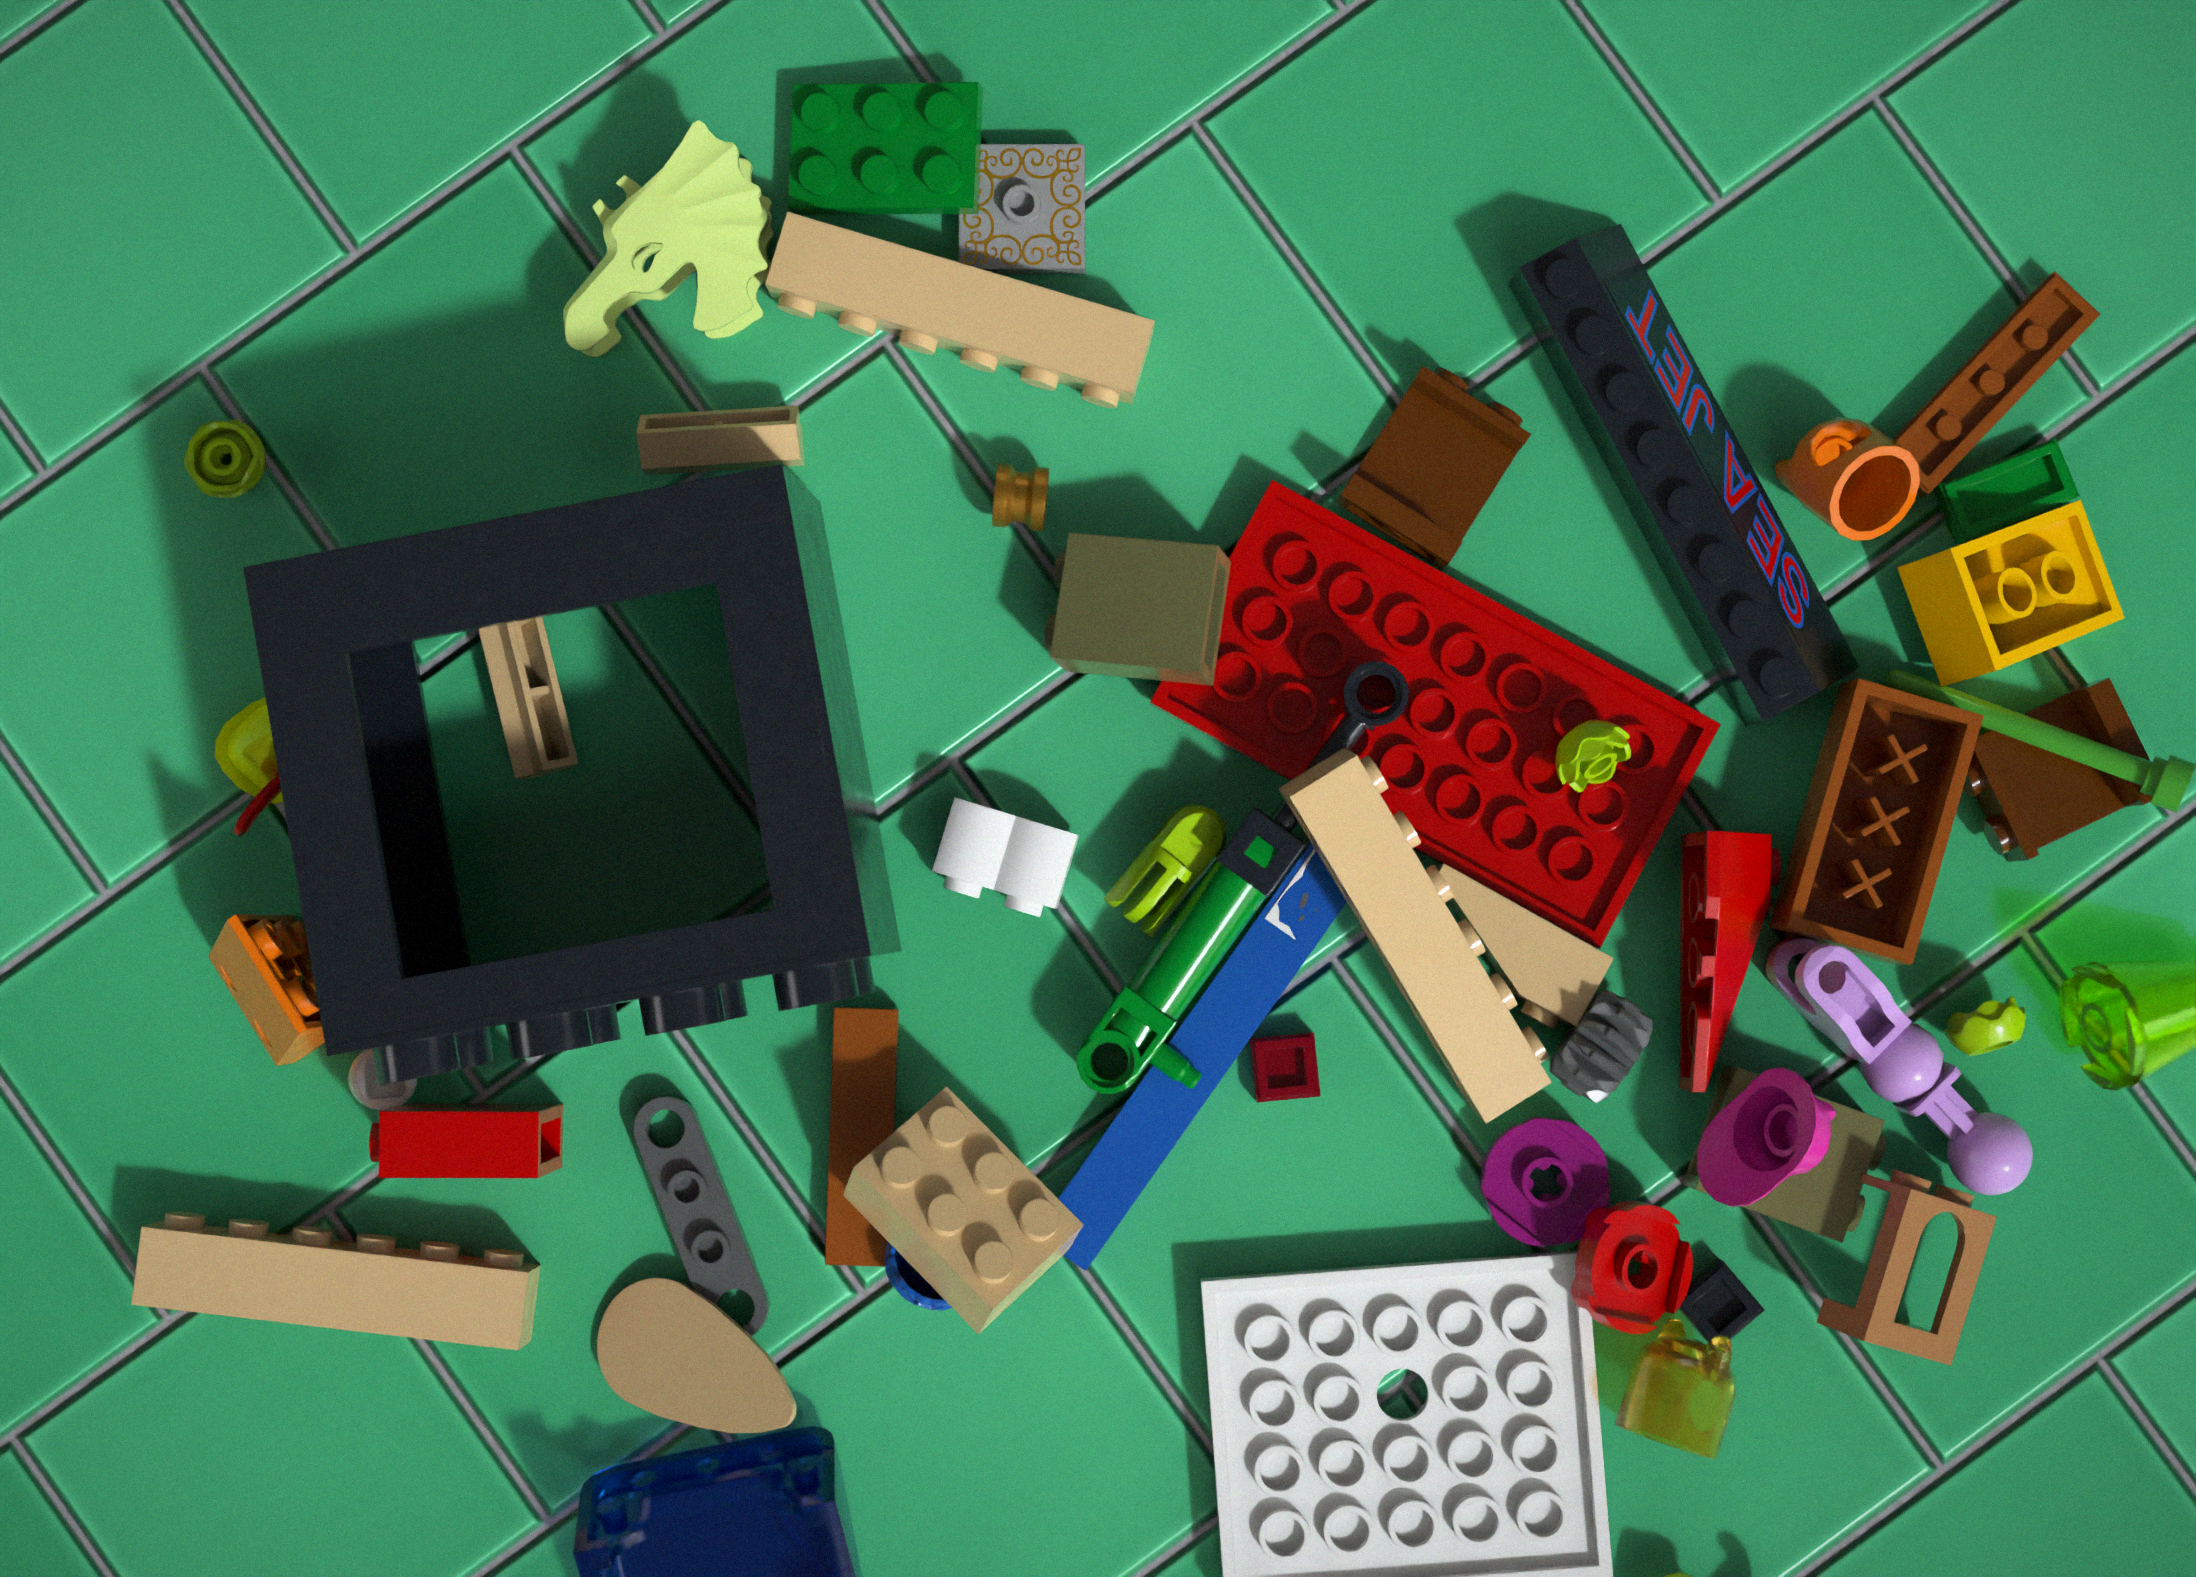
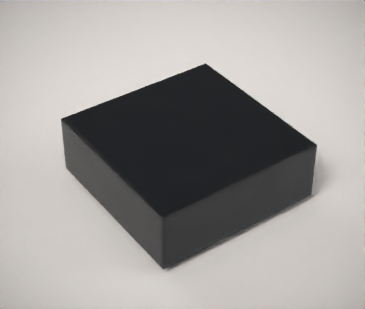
M1719 1258L1690 1282L1687 1295L1682 1305L1678 1308L1707 1344L1716 1352L1765 1311L1727 1264Z

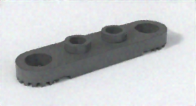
M668 1095L652 1099L641 1107L635 1117L633 1125L634 1138L692 1288L715 1303L719 1308L721 1296L728 1290L739 1289L749 1294L754 1302V1315L750 1321L739 1325L753 1336L760 1330L768 1318L770 1301L698 1114L691 1104L681 1097ZM665 1109L676 1112L684 1123L682 1139L676 1145L668 1147L660 1145L657 1141L653 1140L649 1127L652 1117L658 1111Z

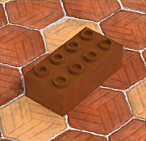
M1860 678L1839 684L1769 928L1819 943L1844 947L1853 953L1889 964L1912 965L1984 715Z

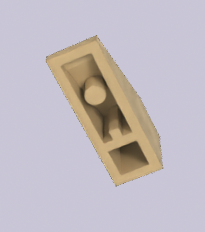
M1446 864L1436 865L1437 870L1453 894L1454 898L1448 901L1460 920L1466 919L1475 930L1486 950L1484 955L1505 981L1512 994L1525 1001L1520 1012L1552 1030H1555L1559 1020L1565 1024L1577 1026L1614 958Z

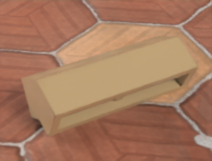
M798 405L640 415L636 436L641 468L647 475L755 469L783 464L785 467L804 466L803 430L800 424Z
M533 618L478 629L515 779L528 780L563 771L578 764L543 618Z

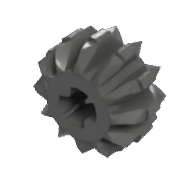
M1607 990L1597 993L1587 1006L1578 1025H1571L1563 1034V1038L1554 1049V1055L1550 1059L1549 1072L1561 1081V1084L1574 1094L1584 1096L1595 1103L1602 1101L1617 1089L1624 1077L1628 1076L1635 1062L1640 1059L1639 1056L1649 1043V1037L1653 1032V1020L1641 1012V1008L1626 997H1620Z

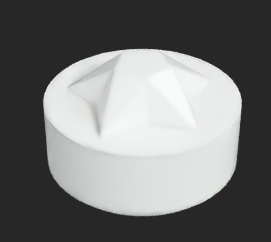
M367 1049L356 1057L350 1067L348 1076L349 1087L356 1100L362 1105L376 1110H386L403 1105L412 1096L417 1084L416 1078L379 1085L373 1049Z

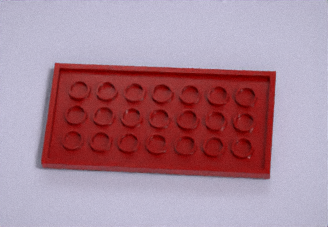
M1272 480L1229 557L1231 566L1213 686L1161 681L1150 701V705L1291 781L1303 773L1346 714L1341 708L1344 705L1343 688L1349 675L1358 666L1370 661L1386 662L1396 667L1405 677L1409 688L1408 703L1403 713L1391 723L1380 727L1376 726L1373 731L1366 729L1351 749V752L1356 754L1359 760L1368 755L1380 770L1389 789L1380 794L1392 815L1401 810L1421 840V844L1413 849L1441 864L1450 866L1589 945L1600 948L1721 724ZM1370 676L1360 682L1357 688V699L1365 710L1371 713H1381L1391 706L1394 700V691L1392 685L1385 678ZM1589 720L1607 721L1623 728L1630 736L1627 741L1631 748V757L1626 761L1617 763L1612 778L1605 783H1588L1583 792L1575 791L1568 783L1564 785L1561 783L1557 775L1555 758L1557 746L1567 733Z

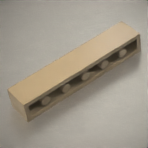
M791 212L786 214L765 282L771 297L779 300L777 308L786 313L806 319H813L815 311L839 318L837 325L849 332L874 337L876 329L900 336L898 344L907 349L928 355H934L936 347L961 354L959 362L973 369L989 373H995L997 365L1021 372L1020 380L1026 384L1044 390L1055 391L1057 384L1060 383L1082 390L1081 399L1111 409H1116L1119 401L1130 405L1133 404L1154 334L1155 320Z
M1343 748L1278 788L1470 1108L1487 1124L1552 1083L1541 1065L1542 1062L1549 1059L1546 1049L1530 1026L1520 1030L1509 1010L1518 1005L1515 997L1497 972L1490 977L1488 976L1477 958L1486 952L1484 945L1466 919L1459 923L1455 921L1445 904L1454 898L1449 886L1434 865L1424 869L1413 850L1414 847L1421 844V840L1401 810L1393 815L1380 795L1389 787L1373 760L1368 755L1359 760L1356 754Z
M181 1211L166 1212L165 1220L141 1227L131 1305L510 1350H520L531 1342L541 1265L523 1263L524 1253L519 1251L486 1249L484 1258L459 1255L460 1245L435 1241L421 1242L420 1251L395 1248L396 1238L392 1236L358 1234L356 1243L332 1240L333 1231L330 1229L308 1226L293 1227L292 1235L268 1233L269 1223L265 1221L230 1219L228 1228L204 1225L205 1215Z

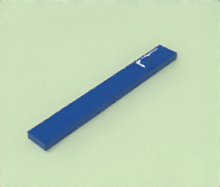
M1309 842L1167 1043V1045L1188 1059L1190 1065L1201 1072L1202 1077L1193 1089H1188L1179 1081H1173L1151 1065L1059 1195L1058 1199L1084 1224L1071 1247L1064 1254L1065 1257L1086 1271L1346 904V900L1311 842Z

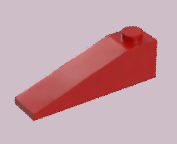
M1703 831L1681 835L1679 1089L1689 1092H1705L1771 900V886L1777 887L1780 881L1781 857L1778 848H1771V834Z

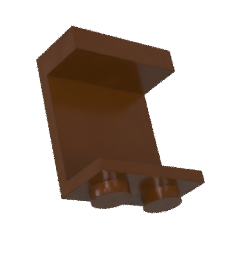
M1422 366L1357 471L1344 488L1336 504L1442 571L1463 543L1462 539L1516 454L1529 439L1531 433L1520 427L1523 422L1522 418L1508 407L1495 401H1491L1486 406L1467 394L1468 384L1454 373L1441 367H1437L1432 372Z
M2110 678L2084 684L2024 713L2026 716L2150 761ZM1988 730L1978 735L1963 787L1968 796H1976L1987 818L1982 821V828L1987 841L1997 854H2004L2008 862L2032 859L2039 855L2037 849L2122 808L2144 805L2151 802L2152 796L2140 792L2141 785L1993 730Z

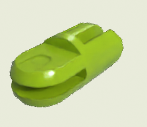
M1194 804L1181 807L1169 817L1103 900L1111 907H1117L1128 897L1157 861L1156 865L1131 894L1122 910V916L1131 923H1136L1153 908L1141 927V931L1152 939L1223 850L1226 843V828L1223 820L1217 812L1203 805Z

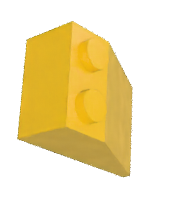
M2081 500L1897 567L1941 687L1997 671L2125 618Z

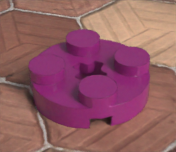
M1538 1116L1527 1118L1522 1122L1509 1126L1495 1138L1484 1156L1482 1172L1479 1178V1189L1492 1219L1515 1239L1534 1246H1554L1581 1239L1585 1233V1222L1588 1215L1598 1207H1608L1611 1186L1609 1185V1172L1606 1166L1608 1163L1604 1151L1588 1132L1562 1119ZM1551 1164H1554L1560 1170L1555 1178L1556 1182L1561 1186L1559 1193L1553 1196L1550 1193L1544 1192L1538 1199L1535 1198L1530 1192L1534 1186L1533 1180L1529 1177L1531 1172L1536 1167L1546 1170Z

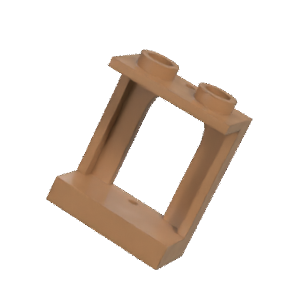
M1893 1169L1889 1181L1863 1173L1861 1183L1891 1192L1858 1301L1855 1307L1824 1298L1816 1323L1865 1342L1951 1366L1997 1217L1972 1209L1974 1195L1936 1183L1933 1195H1929L1932 1181L1895 1169ZM1942 1212H1948L1953 1216L1957 1224L1958 1239L1931 1330L1913 1323L1896 1319L1895 1317L1918 1242L1926 1224L1934 1216Z

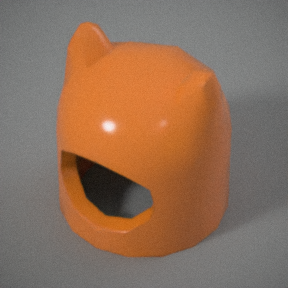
M1835 417L1816 425L1799 441L1791 459L1780 460L1774 465L1776 478L1795 495L1804 508L1838 534L1853 541L1871 540L1890 531L1907 514L1915 501L1920 484L1919 465L1911 452L1874 426L1859 419Z

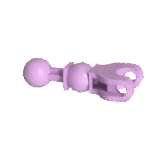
M1790 937L1775 945L1766 962V973L1771 984L1807 1021L1831 1039L1849 1058L1860 1061L1862 1075L1875 1094L1885 1101L1893 1102L1898 1111L1917 1117L1924 1113L1949 1139L1947 1145L1949 1167L1955 1178L1963 1186L1979 1194L1999 1195L2015 1189L2025 1180L2033 1161L2031 1141L2025 1130L2016 1121L2005 1115L1993 1112L1977 1113L1957 1093L1951 1084L1960 1076L1961 1071L1955 1065L1944 1062V1055L1934 1036L1918 1024L1911 1023L1912 1021L1895 1004L1885 985L1854 953L1844 947L1832 944L1820 945L1814 940L1802 937ZM1799 953H1805L1806 955L1800 961L1795 971L1796 984H1794L1788 976L1787 965L1791 957Z

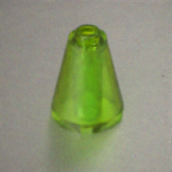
M2196 960L2089 962L2075 966L2071 969V971L2075 972L2074 977L2063 980L2059 991V1013L2064 1036L2070 1048L2081 1045L2090 1063L2080 1067L2087 1077L2101 1088L2118 1091L2132 1087L2196 1049Z

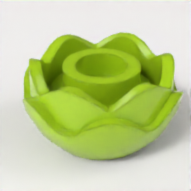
M238 420L212 421L201 425L191 438L184 455V464L187 472L203 493L216 498H234L249 492L258 484L266 467V453L258 435L245 423ZM230 454L232 462L229 465H224L222 462L223 457Z
M1589 720L1572 729L1563 737L1556 750L1555 766L1561 783L1563 785L1568 783L1575 791L1583 792L1588 783L1600 784L1612 778L1617 763L1626 761L1631 757V748L1627 741L1630 738L1629 734L1620 726L1601 720Z
M2014 996L2008 997L2005 1003L1993 1000L1986 1001L1977 1010L1968 1014L1962 1012L1952 1014L1950 1019L1946 1020L1948 1029H1945L1944 1033L1948 1041L1956 1049L1968 1056H1976L1998 1050L2021 1039L2026 1022L2025 1008L2018 1006Z

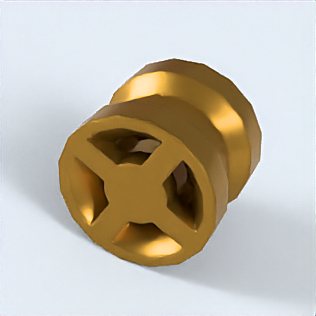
M998 463L993 500V527L1006 528L1010 523L1017 522L1025 523L1030 530H1044L1049 468L1035 467L1031 472L1016 471L1011 464Z

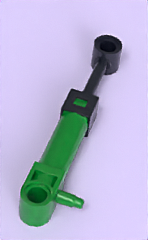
M1370 661L1358 666L1349 675L1343 688L1344 705L1341 708L1346 714L1303 773L1343 748L1351 751L1366 729L1373 731L1376 726L1380 727L1391 723L1403 713L1408 703L1409 688L1405 677L1396 667L1386 662ZM1380 676L1392 685L1394 700L1386 711L1371 713L1359 704L1357 688L1360 682L1367 677ZM1285 799L1282 800L1271 817L1257 807L1250 811L1178 915L1084 1040L1077 1054V1069L1081 1079L1090 1089L1101 1094H1116L1124 1091L1136 1081L1148 1063L1173 1081H1179L1188 1089H1193L1202 1077L1201 1072L1190 1065L1188 1059L1164 1043V1041L1178 1023L1181 1014L1266 897L1269 898L1305 848V842L1292 833L1298 821ZM1106 1042L1120 1045L1128 1056L1127 1069L1117 1075H1108L1101 1072L1094 1061V1051L1098 1045Z

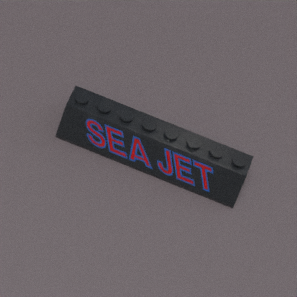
M1618 224L1576 237L1519 267L1508 285L1745 726L1757 724L1775 716L1860 668L1622 225Z

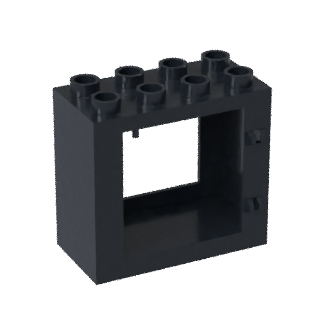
M783 464L243 567L327 1056L373 1049L379 1085L495 1063L489 1027L506 1025L511 1059L518 1060L620 1040L621 1034L615 1004L639 1000L645 1036L748 1016L742 983L743 980L772 975L779 1011L874 993L876 991L870 957L902 951L821 503ZM716 584L775 910L471 966L415 641Z

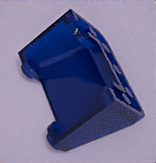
M801 1427L611 1466L592 1475L583 1484L580 1491L573 1549L580 1577H863L835 1440L832 1433L822 1427Z

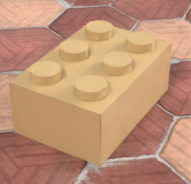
M947 1086L853 1167L843 1194L977 1334H980L1069 1250L1084 1225Z

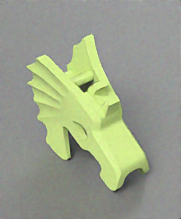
M698 120L692 123L682 142L665 166L643 187L625 175L616 182L626 193V201L617 210L609 209L607 204L601 199L592 206L603 225V236L607 246V253L563 309L565 336L570 347L577 351H582L590 357L605 355L619 344L622 339V335L616 326L617 318L621 313L641 300L661 301L666 299L696 271L698 288L693 320L695 329L704 331L705 335L711 339H720L735 335L763 317V310L757 301V292L762 283L766 282L771 266L768 259V247L774 236V231L771 228L773 222L770 212L773 203L770 198L761 194V189L758 185L752 183L753 166L747 159L739 158V148L734 143L716 138L708 127ZM657 253L650 269L644 272L645 260L652 254Z

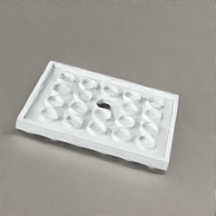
M1578 1250L1200 1278L1222 1577H1613L1592 1316L1586 1309L1576 1305L1571 1294ZM1397 1369H1408L1416 1372L1423 1378L1427 1388L1425 1404L1419 1408L1414 1416L1404 1419L1394 1418L1386 1414L1380 1408L1377 1400L1379 1383L1385 1375Z

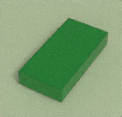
M2056 438L1940 483L1933 489L1956 545L2080 497Z

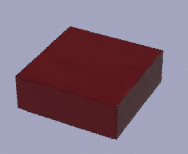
M1314 1032L1250 1038L1255 1099L1257 1103L1321 1096Z

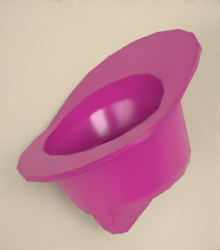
M1782 1067L1765 1070L1743 1092L1723 1108L1704 1130L1697 1149V1171L1703 1188L1715 1201L1731 1207L1747 1206L1768 1195L1788 1176L1807 1173L1822 1161L1828 1151L1831 1139L1830 1122L1835 1117L1836 1111L1830 1103L1817 1099L1812 1093L1810 1085L1797 1072Z

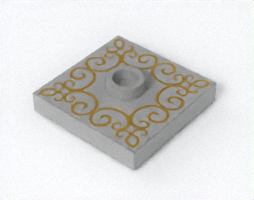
M981 144L979 214H959V263L996 274H1085V144Z

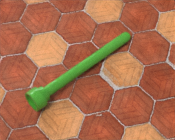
M1893 669L1885 676L1884 684L1887 687L1984 715L1982 727L2141 785L2140 792L2152 796L2150 803L2173 812H2177L2196 767L2195 763L2170 755L2168 760L2155 756L2151 762L1948 686L1941 687L1940 683L1901 669Z

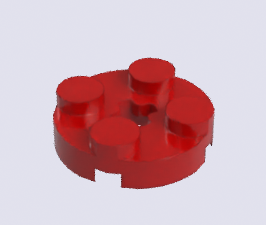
M1624 1201L1610 1208L1598 1207L1594 1209L1586 1219L1585 1233L1576 1255L1575 1278L1571 1286L1572 1298L1576 1305L1586 1309L1599 1324L1628 1334L1649 1333L1658 1328V1326L1652 1325V1323L1658 1321L1665 1312L1674 1314L1682 1305L1687 1295L1693 1269V1255L1690 1244L1680 1240L1679 1232L1673 1224L1681 1225L1676 1217L1662 1207L1637 1201ZM1634 1255V1259L1641 1262L1640 1271L1638 1274H1630L1628 1278V1264Z

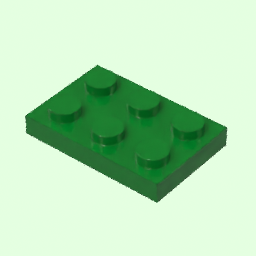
M978 82L793 84L788 209L797 215L979 214L982 87Z

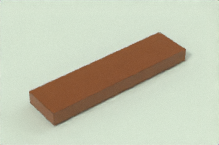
M2055 271L2049 274L1891 438L1911 452L1918 463L1920 484L1917 494L1921 498L1927 496L2100 316V313Z
M834 1007L825 1265L885 1267L887 1240L843 1194L853 1167L895 1132L899 1009Z

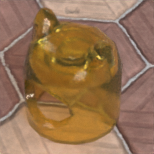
M1668 1319L1662 1326L1656 1340L1644 1345L1635 1358L1617 1413L1615 1425L1674 1448L1703 1457L1717 1459L1736 1397V1376L1730 1366L1732 1356V1342L1727 1336L1718 1335L1706 1345L1696 1339L1687 1338L1684 1325L1679 1319Z

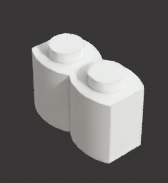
M954 797L932 871L946 875L943 888L975 898L980 897L982 887L1007 894L1003 906L1040 917L1043 906L1054 909L1058 907L1079 835Z

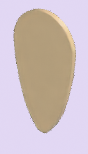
M667 1278L644 1279L623 1289L607 1307L598 1330V1361L608 1385L626 1402L663 1418L726 1433H763L785 1428L794 1420L797 1410L795 1399L785 1377L771 1356L721 1308L686 1284Z

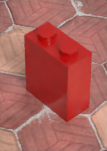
M410 1103L379 1111V1122H374L371 1126L369 1136L370 1158L372 1162H379L378 1178H540L562 1168L563 1104Z

